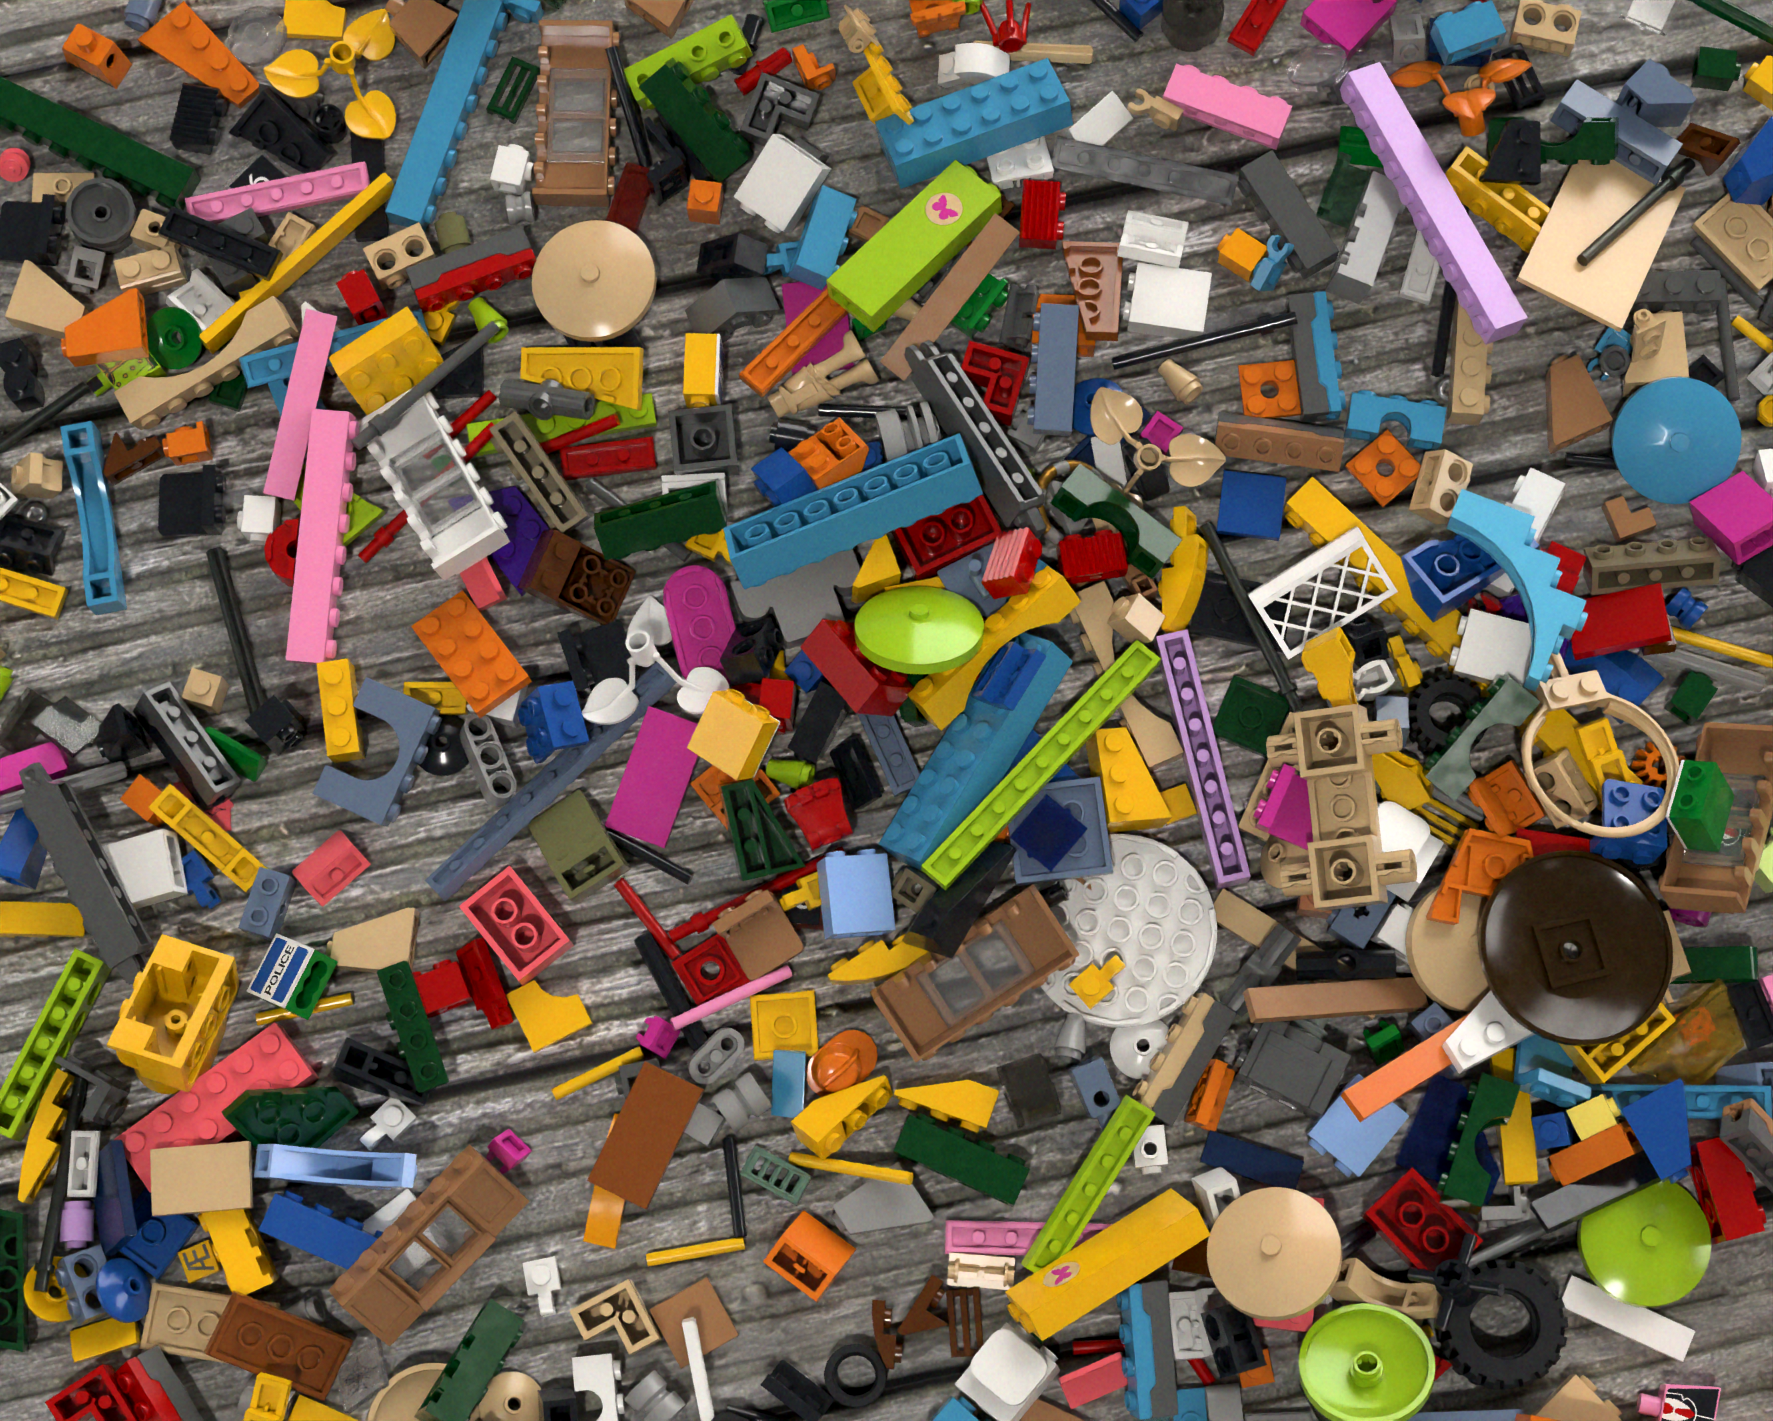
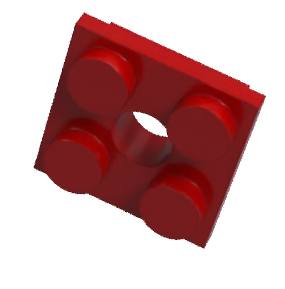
M718 934L671 962L697 1006L751 982L726 940ZM709 963H714L720 968V973L714 980H706L702 977V969Z

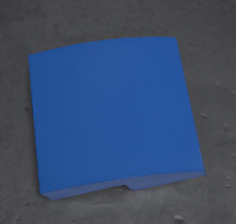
M1007 642L997 651L970 696L988 705L1013 711L1045 660L1046 655L1037 649H1024L1016 642Z

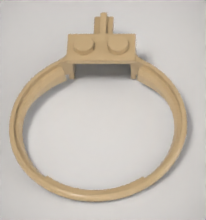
M1551 653L1548 663L1554 666L1549 676L1550 679H1548L1547 683L1540 681L1536 692H1531L1539 699L1540 703L1533 710V718L1526 727L1521 740L1522 763L1533 791L1545 807L1556 817L1571 827L1591 835L1606 838H1625L1651 830L1666 818L1680 767L1676 751L1669 737L1660 725L1644 710L1623 698L1607 693L1597 670L1569 675L1560 653L1558 655ZM1585 704L1589 711H1593L1597 707H1603L1604 714L1621 719L1647 734L1658 747L1666 767L1667 786L1658 809L1645 820L1630 826L1602 827L1576 821L1556 807L1540 787L1532 764L1534 739L1539 729L1545 723V716L1548 712Z

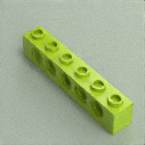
M76 948L74 949L0 1090V1134L12 1140L22 1142L57 1068H61L60 1064L54 1062L57 1056L66 1058L112 970L103 961Z

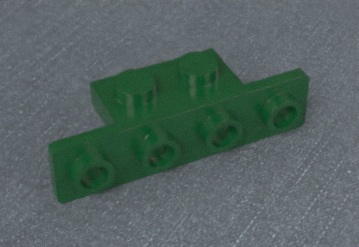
M402 961L378 970L377 975L390 1010L386 1012L387 1020L392 1031L397 1030L400 1042L396 1043L402 1061L407 1060L417 1091L423 1093L447 1084L449 1078L409 963Z

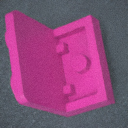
M1283 764L1279 771L1273 769L1266 787L1270 788L1271 791L1266 801L1260 799L1253 817L1258 819L1255 828L1308 851L1307 843L1313 842L1307 780L1294 774L1295 768Z

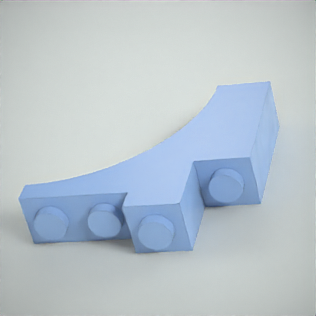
M258 1144L254 1178L372 1190L413 1188L417 1175V1154L343 1151L279 1144Z

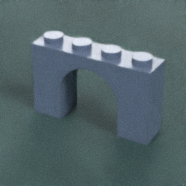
M366 677L353 706L391 725L399 740L398 759L387 774L374 780H361L335 767L325 765L312 794L377 824L388 827L390 822L394 823L400 814L402 806L399 805L403 793L407 794L414 783L415 776L412 774L417 763L421 764L427 755L428 747L426 743L430 735H435L440 727L442 718L439 715L441 710Z

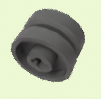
M106 178L86 180L74 188L67 200L65 213L69 227L81 246L105 252V255L122 252L132 244L133 240L130 234L139 217L132 196L124 186L112 179Z

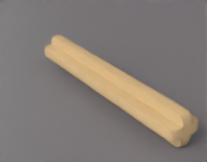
M973 41V43L993 46V41ZM1027 43L1017 52L1008 54L1012 61L1037 62L1048 58L1050 62L1090 64L1093 60V47L1091 45Z

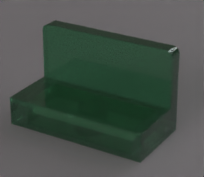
M1340 152L1319 204L1316 217L1348 229L1366 181L1371 173L1349 165L1352 155Z

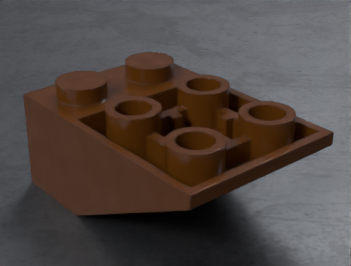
M555 529L542 531L517 588L544 602L600 625H606L614 622L636 571L613 559L605 561L602 553Z

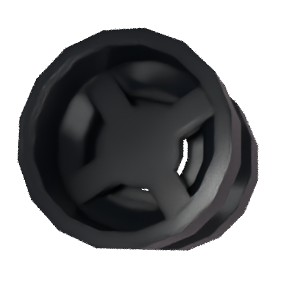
M324 104L314 111L312 121L321 140L329 144H336L346 137L348 127L338 107L332 104Z

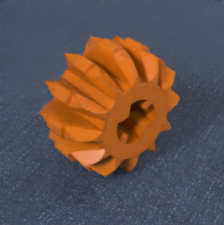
M1648 742L1645 745V751L1641 749L1636 751L1635 756L1638 760L1633 761L1630 767L1639 771L1635 775L1644 781L1642 785L1659 787L1666 791L1667 774L1663 757L1658 747L1656 748L1652 742ZM1684 756L1678 757L1679 765L1681 760H1685ZM1656 762L1660 763V768L1665 770L1662 774H1658V769L1652 767Z

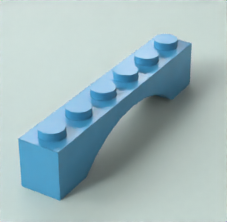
M92 421L61 426L64 456L74 489L83 546V583L87 607L95 615L127 610L108 479L103 473L105 458L101 432Z

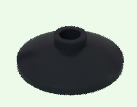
M439 715L442 718L440 727L435 735H430L426 743L428 747L427 755L424 761L418 765L432 775L449 776L458 773L469 764L459 736L464 720L456 715ZM441 737H445L447 744L441 748L437 747L436 741Z

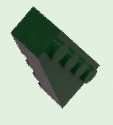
M0 1209V1347L29 1352L28 1306L24 1299V1280L28 1274V1215Z
M492 1299L485 1302L414 1417L420 1421H469L471 1418L469 1415L475 1404L478 1406L488 1391L486 1385L492 1375L496 1377L506 1361L503 1356L508 1347L513 1348L522 1336L523 1331L519 1328L524 1320Z

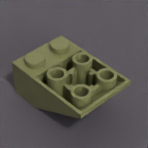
M581 789L532 819L528 825L559 884L569 900L576 904L631 869Z

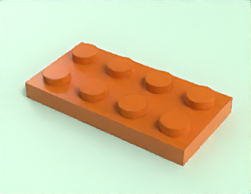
M463 590L411 626L479 719L532 682L528 674Z

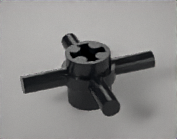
M1465 1233L1456 1260L1448 1259L1441 1262L1435 1271L1410 1267L1408 1270L1409 1280L1433 1284L1443 1297L1433 1325L1436 1329L1447 1330L1454 1306L1467 1307L1472 1305L1480 1293L1499 1297L1504 1293L1503 1283L1476 1279L1475 1273L1468 1266L1478 1239L1473 1234Z

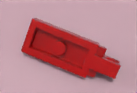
M484 937L475 939L457 950L456 955L477 1011L482 1010L485 1016H487L491 1030L503 1028L513 1023L511 1010L507 1006L506 995Z

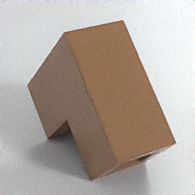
M1624 496L1607 501L1601 507L1616 543L1652 531L1657 526L1650 507L1631 513Z
M1129 564L1127 574L1122 579L1130 594L1139 593L1149 602L1155 600L1158 589L1153 579H1150L1132 564Z

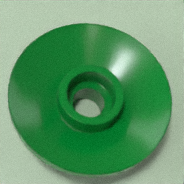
M177 307L160 309L151 316L147 323L149 352L163 367L182 369L190 366L199 357L203 342L199 337L202 333L196 319L184 309ZM177 332L181 335V342L177 340Z

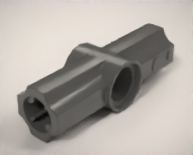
M552 379L544 380L541 385L504 380L500 385V394L498 396L501 406L527 410L540 420H548L553 415L589 420L593 415L595 405L594 394L564 389L559 382Z
M1280 923L1268 935L1259 950L1256 949L1240 969V975L1220 999L1224 1005L1236 1012L1240 1017H1243L1248 1012L1243 992L1247 988L1269 987L1283 969L1281 966L1301 941L1299 937Z

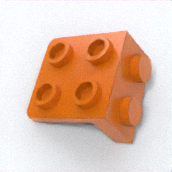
M1514 760L1507 762L1485 777L1475 778L1468 786L1470 790L1467 791L1470 800L1476 807L1480 806L1486 815L1484 822L1490 832L1496 833L1500 838L1516 835L1517 828L1526 829L1547 816L1543 806L1535 793L1530 790L1527 780Z

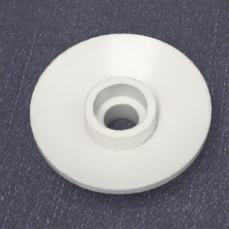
M1158 1020L1136 1027L1116 1028L1110 1041V1054L1115 1066L1130 1078L1146 1080L1151 1071L1149 1068L1150 1061L1158 1051L1162 1053L1168 1042L1165 1040L1169 1030L1166 1024ZM1140 1040L1148 1042L1149 1049L1146 1052H1141L1137 1049V1043Z

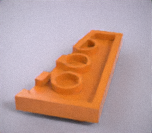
M184 1L137 39L140 45L148 50L151 49L168 63H172L183 70L188 76L195 80L197 79L208 87L220 89L224 99L239 109L259 94V82Z

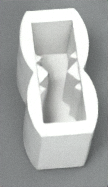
M1385 660L1371 661L1363 665L1356 673H1353V685L1358 704L1374 701L1376 696H1384L1390 690L1395 679ZM1326 700V702H1327L1329 708H1331L1332 705H1331L1330 701H1329V700Z

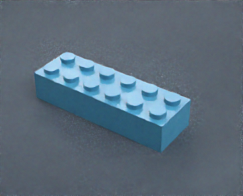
M1048 58L913 107L910 110L914 119L911 125H908L896 114L875 121L880 147L900 189L941 174L954 160H957L962 165H967L1073 125L1070 100Z

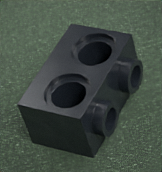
M741 233L701 243L696 273L718 282L722 279L751 278L762 275L767 263L768 245Z
M771 617L736 626L720 658V662L732 686L767 678L783 645L782 633L775 627Z
M1230 1304L1200 1313L1220 1379L1267 1365L1252 1317L1243 1314Z

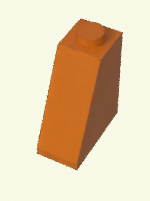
M137 288L129 289L64 327L65 338L61 339V349L63 356L67 357L74 367L149 357L144 297Z
M1626 1120L1549 1156L1551 1161L1549 1170L1553 1178L1557 1182L1560 1181L1564 1187L1644 1149Z

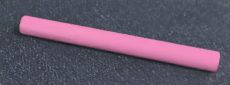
M785 965L671 1018L670 1022L674 1030L677 1031L792 977V972L789 966Z

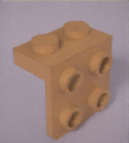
M757 890L745 898L746 903L736 909L735 907L725 909L717 916L719 919L712 923L718 935L727 941L744 973L751 981L770 973L804 951L803 942L776 896L769 890Z

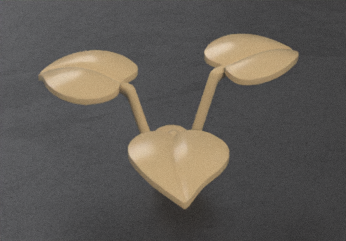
M1100 387L1096 391L1090 408V422L1094 434L1108 445L1116 444L1124 437L1128 443L1137 449L1134 454V464L1138 469L1124 490L1115 483L1108 484L1139 508L1143 509L1142 499L1136 494L1129 493V491L1143 472L1152 471L1162 461L1171 462L1169 473L1172 479L1185 487H1195L1203 484L1226 462V457L1216 445L1195 434H1182L1173 438L1168 447L1169 457L1162 455L1161 450L1156 445L1146 444L1143 446L1141 442H1137L1129 435L1139 429L1143 418L1142 408L1136 399L1126 393L1105 387ZM1092 518L1096 532L1101 530H1112L1113 533L1119 532L1110 523Z

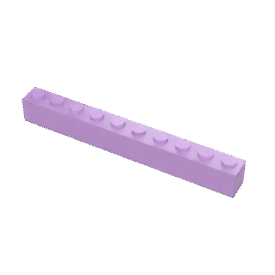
M1378 62L1348 72L1339 89L1341 97L1353 112L1357 126L1363 130L1369 140L1372 152L1378 156L1384 166L1387 178L1392 180L1396 187L1400 201L1403 205H1406L1412 215L1415 227L1421 231L1428 243L1431 255L1436 257L1440 264L1444 278L1452 285L1456 292L1460 306L1467 311L1471 318L1475 332L1481 336L1485 345L1517 334L1528 317L1383 66Z

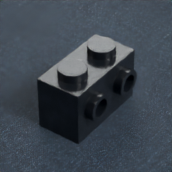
M275 695L245 720L277 756L287 748L293 749L303 740V734L307 731L300 724L304 717L286 698L280 702Z

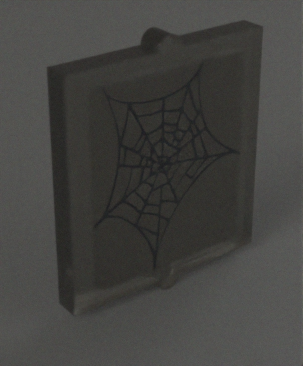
M67 696L61 698L51 707L46 706L44 712L30 722V726L72 758L86 747H92L94 741L100 737L98 728L101 722Z

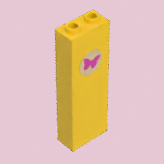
M1170 1188L1005 1291L1010 1301L1007 1309L1016 1323L1020 1321L1028 1334L1033 1332L1041 1341H1044L1210 1236V1233L1198 1208Z

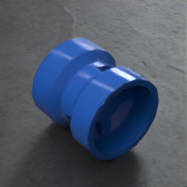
M1685 587L1666 606L1668 615L1678 618L1680 625L1687 631L1708 608L1702 601H1696L1692 598L1691 592Z

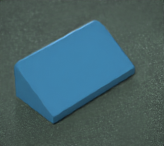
M773 1051L771 1102L773 1107L771 1108V1115L795 1118L804 1110L806 1051Z

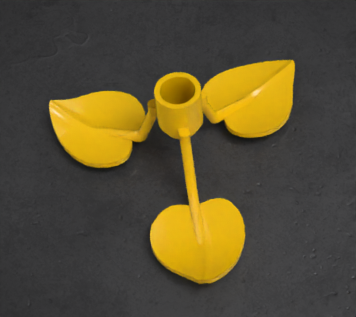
M385 8L369 12L353 21L346 28L343 41L335 42L331 46L329 51L330 58L324 59V65L320 70H318L319 64L316 57L303 49L287 51L263 69L270 84L279 92L292 98H306L318 91V77L323 76L329 66H331L338 74H348L358 99L349 103L345 109V122L351 132L362 138L385 140L392 135L395 129L396 113L390 98L378 90L370 91L363 97L354 74L355 58L359 59L363 55L369 61H379L389 56L394 49L395 35L390 28V19Z

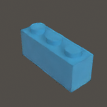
M821 186L813 198L788 277L820 290L827 284L826 280L840 268L836 261L838 255L842 256L847 247L849 238L844 236L847 228L851 229L855 222L857 212L853 211L857 199L827 186Z

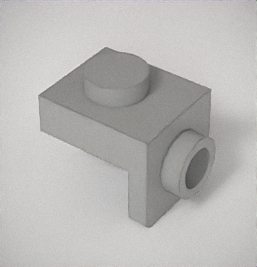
M1520 1186L1509 1187V1206L1482 1207L1477 1216V1222H1486L1487 1228L1507 1227V1221L1521 1220L1522 1213L1527 1211L1526 1194L1520 1192Z

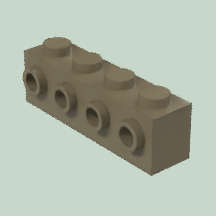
M516 411L489 429L494 436L490 439L491 443L500 455L506 453L512 463L508 465L509 469L518 481L523 478L530 489L526 491L527 495L536 507L540 504L548 514L544 519L552 530H559L566 535L591 518Z
M1695 536L1685 540L1662 539L1659 542H1630L1627 545L1616 546L1603 544L1593 548H1584V556L1587 558L1583 566V577L1591 595L1614 593L1661 583L1662 589L1719 584L1721 556L1711 537Z

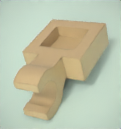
M1137 89L1135 97L1141 99L1143 104L1135 105L1129 102L1128 111L1133 115L1149 113V118L1157 126L1177 131L1182 122L1184 110L1159 96L1153 98L1145 90Z

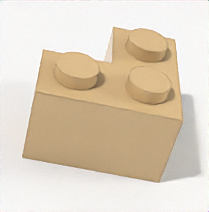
M630 1279L570 1310L584 1341L589 1342L616 1328L629 1355H635L662 1340L633 1281Z

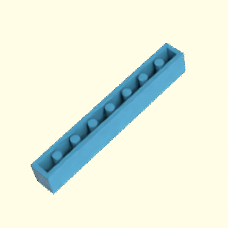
M464 0L385 210L391 223L410 227L419 222L425 233L428 224H432L437 212L435 204L438 196H443L446 190L447 179L445 177L448 169H452L456 163V148L459 140L463 141L468 128L466 121L469 113H474L476 109L478 88L486 82L488 61L490 58L493 59L498 49L497 37L499 32L504 31L507 26L508 14L501 0Z

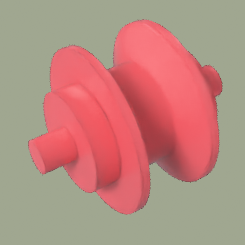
M19 148L4 150L0 156V176L10 182H18L26 177L31 166L27 153Z

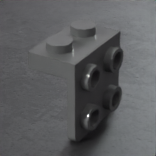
M70 1054L67 1059L57 1056L54 1062L97 1085L80 1115L106 1127H109L111 1123H115L124 1110L122 1104L128 1095V1092L120 1089L123 1082L99 1070H96L95 1074H93L94 1066Z

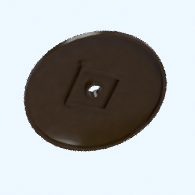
M1574 850L1555 851L1538 855L1523 862L1508 873L1495 887L1488 898L1480 920L1478 934L1479 957L1483 973L1493 995L1505 1011L1520 1025L1547 1040L1573 1046H1593L1617 1040L1641 1026L1654 1013L1668 988L1673 966V945L1667 920L1658 901L1643 882L1632 872L1600 855ZM1565 943H1572L1577 947V959H1570L1565 955L1563 950Z

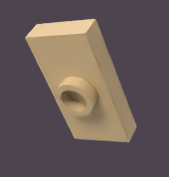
M33 173L32 203L41 204L43 194L55 195L61 204L66 206L67 200L74 188L86 180L97 178L95 173Z
M288 212L268 243L269 246L281 250L283 253L279 264L315 233L316 227Z

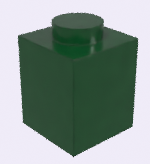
M1700 46L1693 60L1691 87L1728 91L1733 81H1738L1740 76L1741 63L1736 62L1737 51Z
M1690 671L1669 699L1664 709L1691 726L1704 711L1718 688L1712 685L1713 681L1708 676L1699 672L1695 674Z

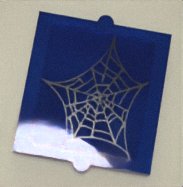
M1046 794L1013 832L1010 839L1027 852L1028 858L1033 857L1047 870L1052 872L1088 828L1070 814L1069 808L1064 809Z

